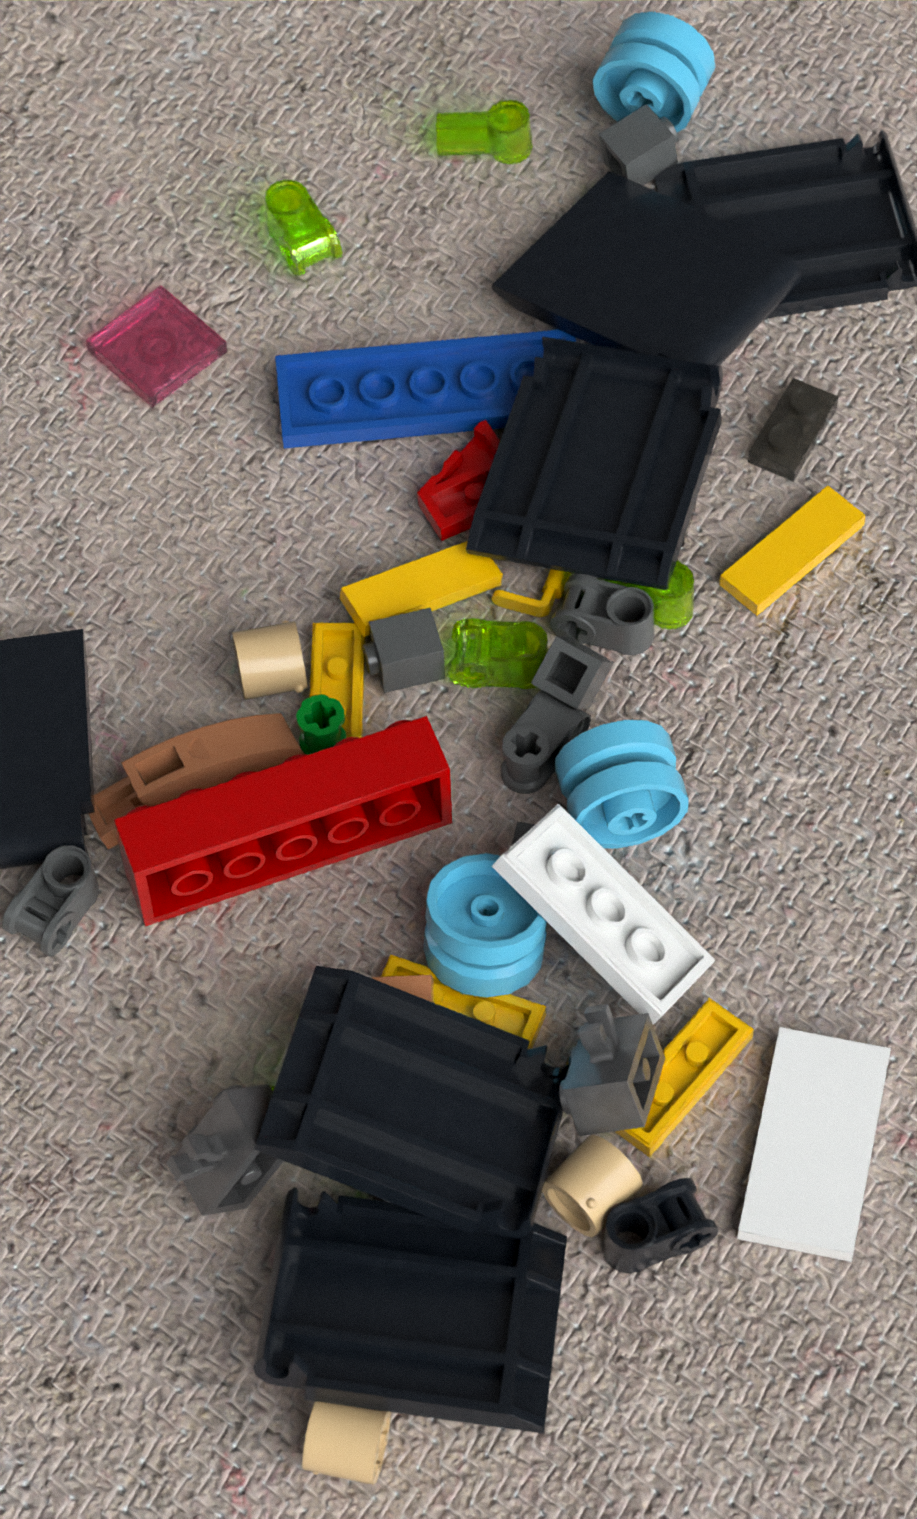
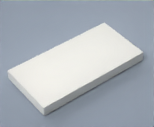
M559 804L492 865L639 1014L649 1013L652 1024H655L716 961Z
M779 1027L737 1239L852 1262L891 1048Z

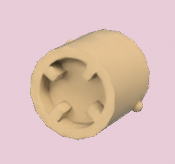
M285 620L281 624L232 632L244 700L292 691L300 693L303 689H307L304 660L295 621L289 622Z
M590 1135L545 1179L542 1192L553 1210L567 1224L585 1236L595 1237L606 1226L607 1217L612 1209L621 1203L629 1202L643 1188V1181L634 1165L619 1149L600 1136Z
M315 1401L305 1437L302 1458L303 1470L312 1472L315 1475L323 1474L375 1485L381 1471L387 1447L391 1412Z

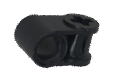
M680 1178L671 1181L656 1191L629 1202L621 1203L612 1209L607 1217L602 1250L605 1260L613 1269L628 1274L640 1272L674 1256L694 1252L717 1236L719 1232L714 1220L706 1219L694 1196L697 1188L693 1180L690 1178ZM627 1231L635 1232L642 1237L643 1241L637 1244H628L621 1241L617 1235Z

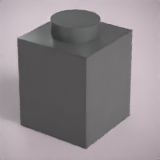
M647 104L599 133L603 161L613 173L638 184L645 185L653 180L661 171L678 164L675 143L679 141L674 126L665 116L659 119Z
M431 607L369 622L371 643L362 645L364 659L369 675L379 674L384 693L445 679L444 649Z
M556 636L531 684L575 709H588L614 662L571 637Z

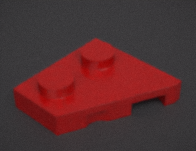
M487 420L478 423L474 428V437L461 452L454 450L443 463L441 472L431 476L417 492L418 506L441 542L471 529L475 510L500 443L499 438Z

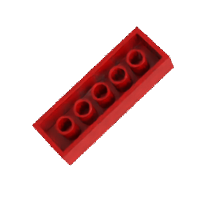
M424 716L412 721L400 720L394 722L385 730L361 738H345L333 747L309 755L297 754L291 756L282 764L258 772H242L228 782L207 789L196 788L188 790L176 799L152 807L140 806L132 809L125 816L114 819L125 874L145 927L452 824L450 767L428 717Z

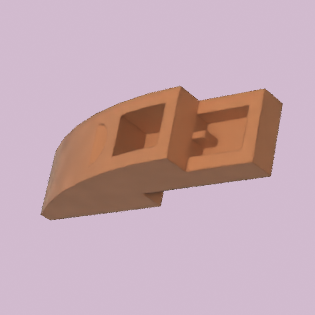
M281 713L248 716L204 726L161 742L121 762L127 777L95 794V813L88 814L100 839L109 850L119 844L114 819L125 816L134 808L140 806L152 807L176 799L188 790L196 788L207 789L228 782L242 772H258L282 764L291 756L304 753Z

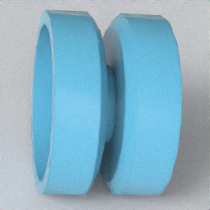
M653 11L635 13L622 21L609 50L605 54L593 79L594 95L603 110L617 122L647 104L659 119L665 116L672 123L676 132H679L686 128L715 70L714 53L706 39L690 24L668 14Z
M622 720L602 724L572 739L563 746L555 758V771L561 793L567 798V812L603 848H623L642 844L659 837L679 824L688 812L689 798L683 778L676 770V755L670 735L661 725L646 720Z
M485 853L463 856L443 866L430 882L426 899V927L423 945L427 965L441 983L461 994L484 998L511 994L528 985L542 966L547 921L492 867L501 857L500 855Z

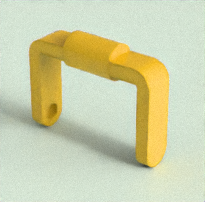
M550 569L542 588L543 595L541 600L503 590L494 591L491 600L495 605L535 617H545L551 612L555 599L562 597L565 583L571 573Z

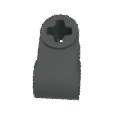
M573 574L567 578L564 587L566 593L561 610L553 613L550 622L552 630L558 636H568L581 644H589L617 651L624 655H637L650 648L654 642L655 635L654 604L651 597L644 590L602 581L585 574ZM627 620H636L635 622H624Z
M540 690L530 701L522 716L506 732L502 740V753L505 759L501 764V778L504 785L511 791L519 794H530L545 786L548 779L555 772V758L564 745L579 734L588 731L591 715L581 709H575L549 693Z
M73 845L61 846L48 854L43 864L24 889L19 891L8 905L2 921L3 929L12 935L19 932L40 944V950L50 957L59 953L70 939L75 927L95 903L99 895V885L88 854L83 849ZM70 875L82 876L77 882L72 884L60 883L65 877Z

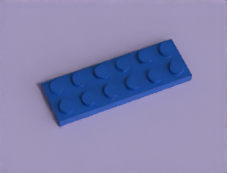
M548 330L275 356L283 448L474 431L478 423L487 420L492 429L505 428L523 376L533 377L535 357L543 358L542 337L576 342V337L561 330Z

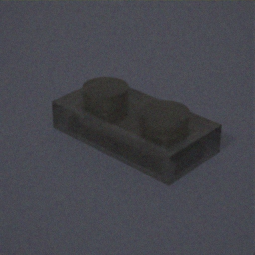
M793 378L751 446L748 463L794 482L836 412L839 396Z

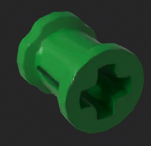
M321 694L313 695L302 702L301 707L296 713L298 728L301 731L299 744L304 754L309 755L333 747L339 741L347 738L346 731L342 727L345 722L344 709L338 700Z

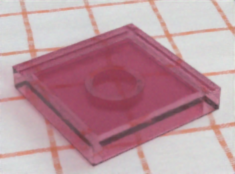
M162 285L86 339L88 351L152 408L227 353L226 341Z

